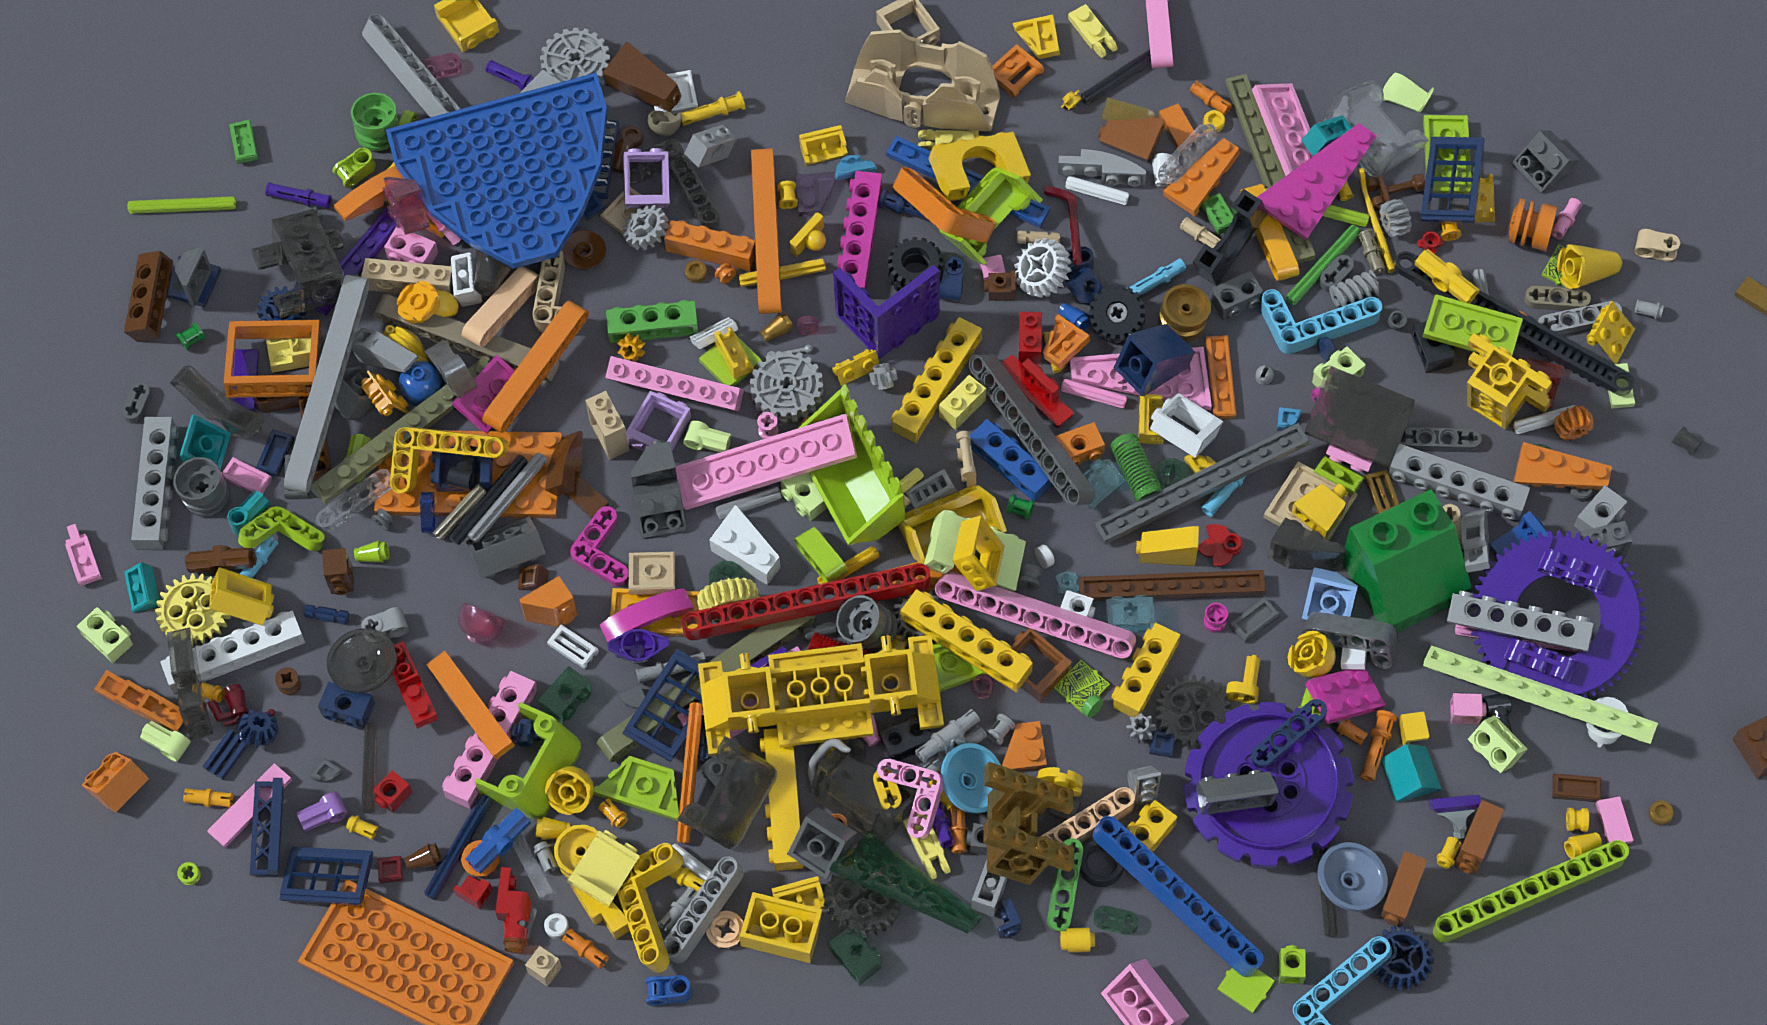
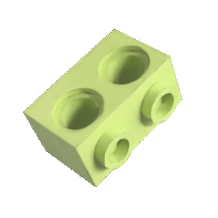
M1348 347L1342 351L1337 350L1327 363H1321L1314 369L1312 383L1316 387L1324 386L1331 397L1335 398L1363 376L1366 364ZM1341 364H1348L1350 367H1343ZM1324 377H1331L1334 380H1326Z
M97 607L77 625V628L84 638L109 661L114 663L133 645L129 638L131 633L123 625L118 627L114 623L116 621L115 618L108 611L103 613ZM98 624H103L100 629H94ZM119 638L116 643L110 644L111 640Z
M1495 715L1485 719L1468 738L1473 744V748L1481 753L1489 761L1490 766L1500 773L1512 768L1528 750ZM1486 733L1489 735L1490 741L1487 739ZM1502 750L1506 753L1507 758L1504 757Z

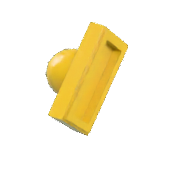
M818 212L815 213L790 241V251L795 257H798L806 247L812 251H819L824 248L826 237L821 231L824 228L823 215Z

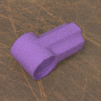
M338 792L328 793L318 803L296 812L305 832L327 822H339L348 815Z

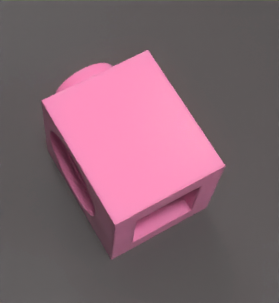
M1453 693L1450 701L1451 724L1479 725L1482 716H1486V703L1482 702V694Z

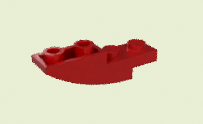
M404 641L383 649V654L416 728L418 729L439 720Z

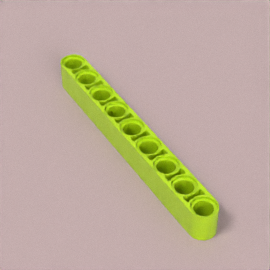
M1621 840L1609 842L1438 917L1434 925L1433 935L1439 942L1452 941L1615 870L1624 864L1629 855V848ZM1611 851H1618L1622 857H1614ZM1590 860L1598 861L1600 867L1591 865ZM1575 869L1579 876H1572L1568 870ZM1547 879H1555L1558 885L1553 886L1549 884ZM1525 888H1533L1537 894L1530 895ZM1504 897L1513 898L1515 904L1506 903ZM1489 906L1493 909L1494 913H1486L1482 907ZM1461 916H1469L1472 919V922H1464L1461 919ZM1447 925L1451 931L1443 932L1439 926Z

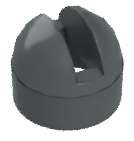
M1399 310L1393 311L1388 317L1389 326L1395 330L1401 329L1407 322L1406 315ZM1396 319H1401L1400 322L1396 324L1393 323V321H1395Z

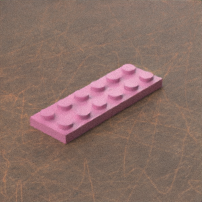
M1292 83L1255 85L1252 92L1285 176H1287L1313 157L1301 141L1310 130L1309 124Z

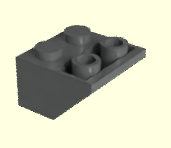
M1541 130L1512 163L1543 193L1566 177L1580 160L1551 130Z
M678 479L633 487L642 538L687 530Z

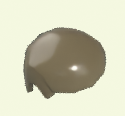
M672 110L671 112L652 111L648 115L647 121L650 129L657 135L671 136L679 130L682 115L679 112L675 116Z

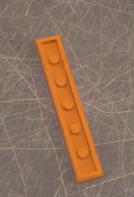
M443 651L426 664L496 760L515 746L446 651Z

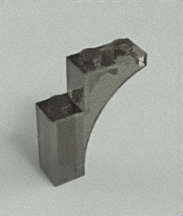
M184 366L169 382L207 419H216L234 437L255 436L262 429L261 424L265 421L263 417L241 406L231 398H226L224 393L213 386L192 366Z
M189 627L167 632L171 675L177 688L179 711L190 739L212 735L213 726L204 696L196 643Z

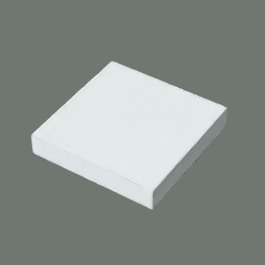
M691 70L667 74L677 83L682 96L680 102L672 109V113L677 114L697 108L698 104ZM654 106L655 111H658V110H659V111H663V112L666 111V110H663V109H661V108H658V107Z

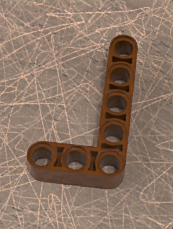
M309 396L268 397L264 401H260L264 397H253L257 409L263 413L300 407L302 419ZM327 434L313 479L315 481L332 470ZM319 468H325L323 471L317 472Z

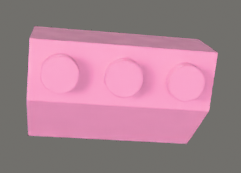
M1146 958L1129 964L1101 992L1124 1025H1181L1189 1017L1188 1013Z

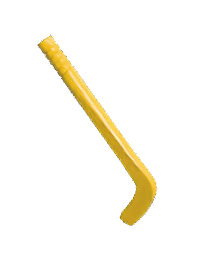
M1359 168L1361 192L1376 240L1381 249L1387 272L1393 273L1395 272L1394 262L1367 192L1365 172L1363 168Z

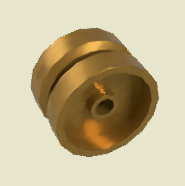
M1181 284L1172 287L1163 298L1158 314V324H1168L1185 342L1197 339L1205 330L1211 313V302L1208 295L1194 285Z

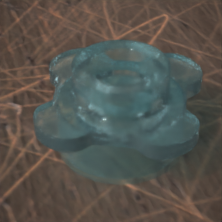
M1067 571L1058 573L1055 576V580L1058 582L1057 592L1063 595L1067 590L1075 593L1079 591L1077 573Z

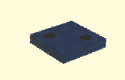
M210 264L212 272L196 305L206 307L220 275V266ZM174 266L170 276L167 297L189 303Z

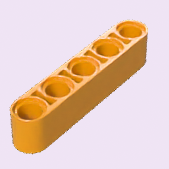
M1258 184L1244 189L1258 197L1264 192L1265 187L1263 184ZM1267 214L1255 233L1276 281H1282L1298 276V263L1283 228L1277 220Z

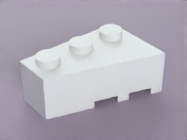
M735 505L710 538L711 551L768 585L781 568L780 558Z

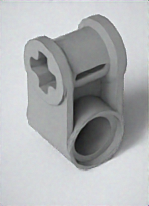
M393 607L384 612L368 616L361 624L365 639L372 644L400 637L409 631L403 610L400 607Z

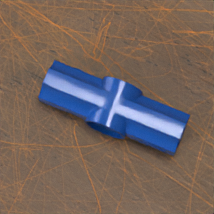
M515 808L498 826H492L485 833L482 842L465 860L476 872L481 874L498 856L505 855L512 848L514 840L531 824L530 820L524 813Z

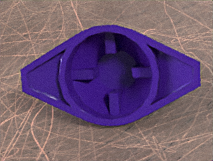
M632 629L608 641L607 646L608 651L614 653L617 658H622L631 663H642L652 659L659 652L669 646V640L664 636L644 629Z

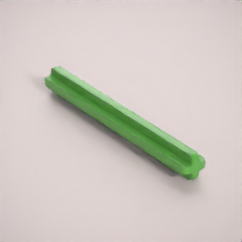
M1353 224L1342 234L1286 295L1288 303L1291 305L1298 303L1320 279L1322 272L1333 260L1342 255L1361 232L1360 228Z

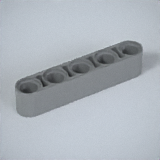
M730 856L724 857L717 863L664 940L669 959L673 963L681 964L688 959L712 924V921L744 876L743 867ZM735 866L732 873L726 874L729 867ZM721 886L720 891L717 894H713L714 888ZM703 906H707V910L703 914H699V910ZM693 926L692 932L685 934L686 929ZM680 946L679 951L671 955L672 949Z

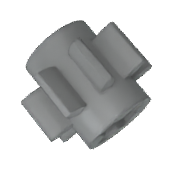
M889 363L873 366L874 372L869 373L871 384L877 385L879 390L893 387V380H898L895 367L890 368Z
M1139 713V716L1135 718L1130 717L1132 725H1127L1126 729L1127 732H1132L1130 735L1131 740H1140L1141 744L1148 738L1152 740L1151 731H1156V725L1151 724L1152 716L1146 718L1142 716V713Z

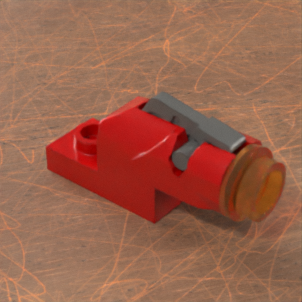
M501 867L495 913L498 920L503 921V945H505V951L523 953L524 948L527 947V941L530 940L537 910L532 907L527 892L512 891L516 890L517 877L513 875L511 868Z

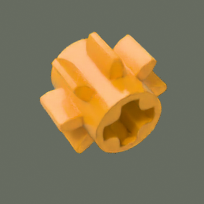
M627 334L625 340L621 339L618 342L621 349L617 353L621 354L625 360L632 359L633 362H636L639 357L646 353L642 350L646 343L639 339V335L631 337L630 334Z

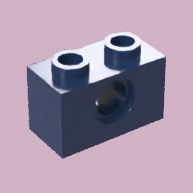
M328 681L318 708L321 715L327 720L336 721L337 719L344 721L346 725L353 728L358 726L365 728L375 701L372 694ZM344 704H351L348 709L341 710Z

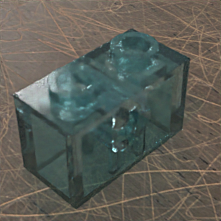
M1137 595L1134 598L1116 596L1106 599L1107 623L1129 630L1132 633L1146 632L1148 628L1152 630L1155 624L1153 597Z

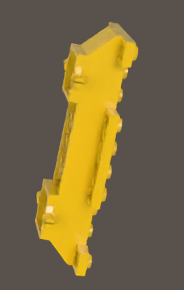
M886 635L887 645L885 636H882L883 650L874 654H866L864 658L862 644L860 643L768 655L769 667H750L749 653H745L746 662H744L743 653L739 655L741 668L735 671L723 672L721 661L698 664L709 756L733 754L730 731L749 729L748 733H753L752 728H754V732L757 733L759 732L758 727L777 725L779 747L781 748L821 743L832 738L844 740L873 736L871 713L891 711V715L895 716V710L897 715H900L901 709L909 708L918 709L920 730L944 727L932 636L909 637V649L906 650L892 649L891 636ZM888 681H893L897 684V687L887 689L884 685ZM747 699H754L756 704L752 707H747L744 705V702Z

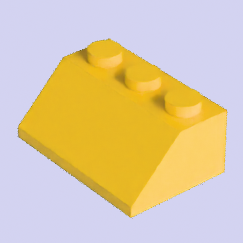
M752 892L740 933V945L811 964L823 909Z

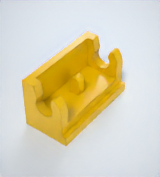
M841 125L799 135L800 148L806 166L848 156L847 144Z
M1491 173L1488 174V178L1482 179L1480 177L1475 222H1495L1494 182Z
M728 327V332L724 335L720 331L714 332L716 347L735 380L752 372L754 367L732 327Z
M1140 395V443H1164V438L1150 429L1154 421L1151 419L1153 413L1158 407L1161 409L1164 404L1162 395Z
M818 876L772 888V894L775 898L820 909L826 908Z

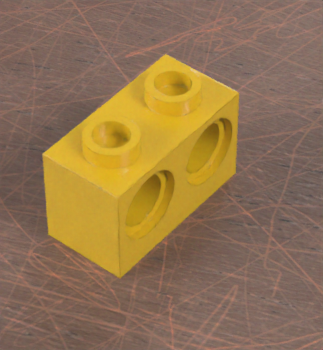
M1156 800L1151 805L1146 804L1139 813L1140 818L1136 823L1132 821L1127 826V829L1135 837L1140 833L1148 837V839L1141 842L1152 852L1156 850L1177 823V816ZM1158 816L1162 819V822L1154 823L1150 818Z

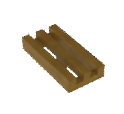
M1387 470L1365 475V481L1377 514L1392 508L1389 505L1381 483V476H1383L1393 507L1399 504ZM1372 479L1375 480V483H1376V485H1377V488H1378V491H1379V494H1380V496H1381V499H1382V502H1383V505H1384L1385 509H1383L1382 506H1381V503H1380V500H1379V497H1378V494H1377V492H1376V489H1375V486H1374V483H1373Z

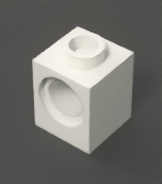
M1068 590L1060 607L1075 612L1073 608L1081 607L1083 611L1075 613L1090 618L1094 617L1096 610L1095 607H1092L1093 598Z

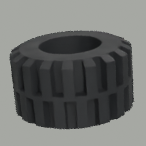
M912 237V240H908V238L903 239L902 244L898 242L896 249L892 248L888 257V276L891 285H894V289L897 292L924 272L913 273L907 271L905 266L910 263L924 264L927 266L924 271L934 265L939 270L940 283L943 276V255L940 254L939 247H935V243L932 241L928 243L926 238L917 240V237Z

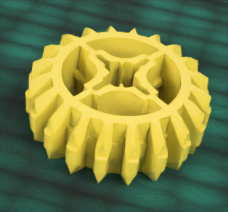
M736 577L735 579L728 578L727 580H720L719 582H713L712 585L705 586V589L700 590V593L697 595L699 610L754 599L760 596L756 583H753L752 580H747V578L739 579ZM737 614L733 618L743 617V615Z

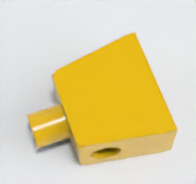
M1320 484L1293 504L1292 514L1325 541L1345 512L1346 503L1342 499L1348 492L1341 484H1337L1332 490L1324 484Z

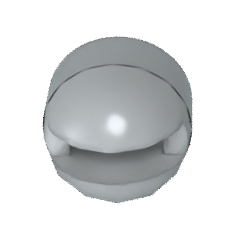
M1260 366L1256 371V381L1259 384L1268 385L1273 380L1274 372L1269 366ZM1267 371L1265 378L1261 377L1263 372Z

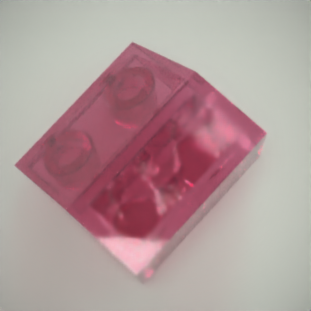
M394 177L383 178L385 187H382L386 200L389 199L390 203L387 209L391 219L394 218L396 227L401 228L405 235L430 227L422 192L416 181Z

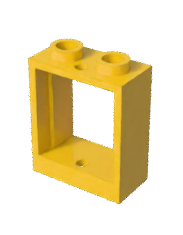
M980 515L961 521L952 561L977 592L996 586L1005 545ZM976 549L981 554L980 560L975 556Z
M219 567L211 585L209 608L263 626L265 619H270L274 609V605H272L274 594H271L272 585Z

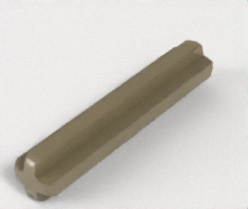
M477 484L434 530V535L438 539L443 540L486 494V490Z

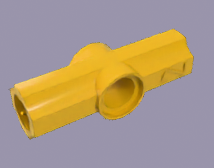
M1429 249L1424 250L1415 261L1414 265L1431 277L1433 284L1439 290L1450 292L1458 300L1470 304L1479 293V289L1462 276L1461 271L1456 265L1450 262L1445 263Z

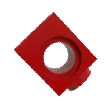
M393 770L373 789L376 797L374 801L383 810L388 808L392 812L413 793L410 785ZM389 790H396L393 796H386Z

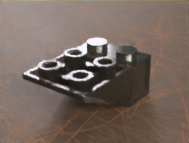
M1285 517L1271 540L1268 558L1288 569L1313 570L1316 567L1340 572L1347 550L1339 543L1330 542L1323 538L1319 532L1306 529L1297 520H1290Z

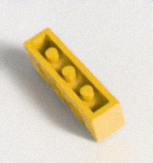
M1156 622L1152 630L1147 629L1142 640L1145 642L1142 648L1138 647L1132 658L1134 661L1132 667L1127 666L1122 676L1124 681L1121 687L1116 686L1111 696L1114 699V709L1133 718L1143 712L1179 645L1181 634ZM1152 648H1157L1161 652L1158 654H1153L1149 650ZM1146 667L1150 672L1142 673L1139 669ZM1135 686L1138 687L1140 691L1131 692L1128 688Z

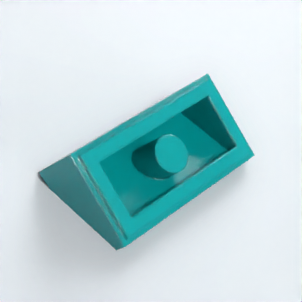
M140 562L126 570L124 574L132 612L137 613L158 607L156 601L159 600L153 567Z

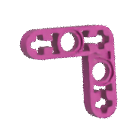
M604 506L597 511L570 549L571 558L576 564L611 585L622 587L629 581L627 567L598 550L618 522L616 511L612 507ZM610 514L611 520L607 519L603 523V515L607 517ZM591 531H598L600 537L596 540H590L588 534ZM583 549H584L586 556H584V555L581 554V555L578 557V556H577V551H580V552H581V551H583ZM596 560H604L606 566L602 569L595 568L593 565ZM613 572H615L616 574L622 572L623 578L618 577L617 579H615V575Z

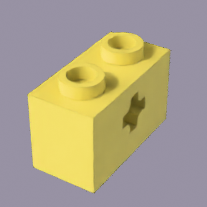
M968 375L939 404V417L957 430L986 401V388Z

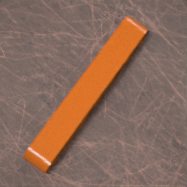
M570 300L562 306L485 411L482 418L485 424L501 433H504L583 327L588 319L589 311Z

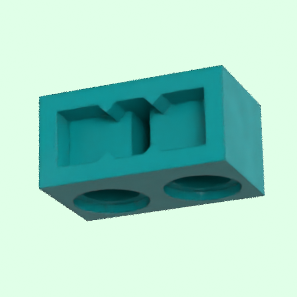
M1341 115L1314 124L1301 141L1314 156L1349 131L1352 126Z

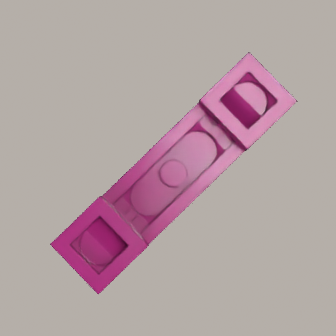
M685 588L672 590L652 596L621 610L602 622L600 628L608 642L629 630L640 629L670 615L672 618L694 610V607Z

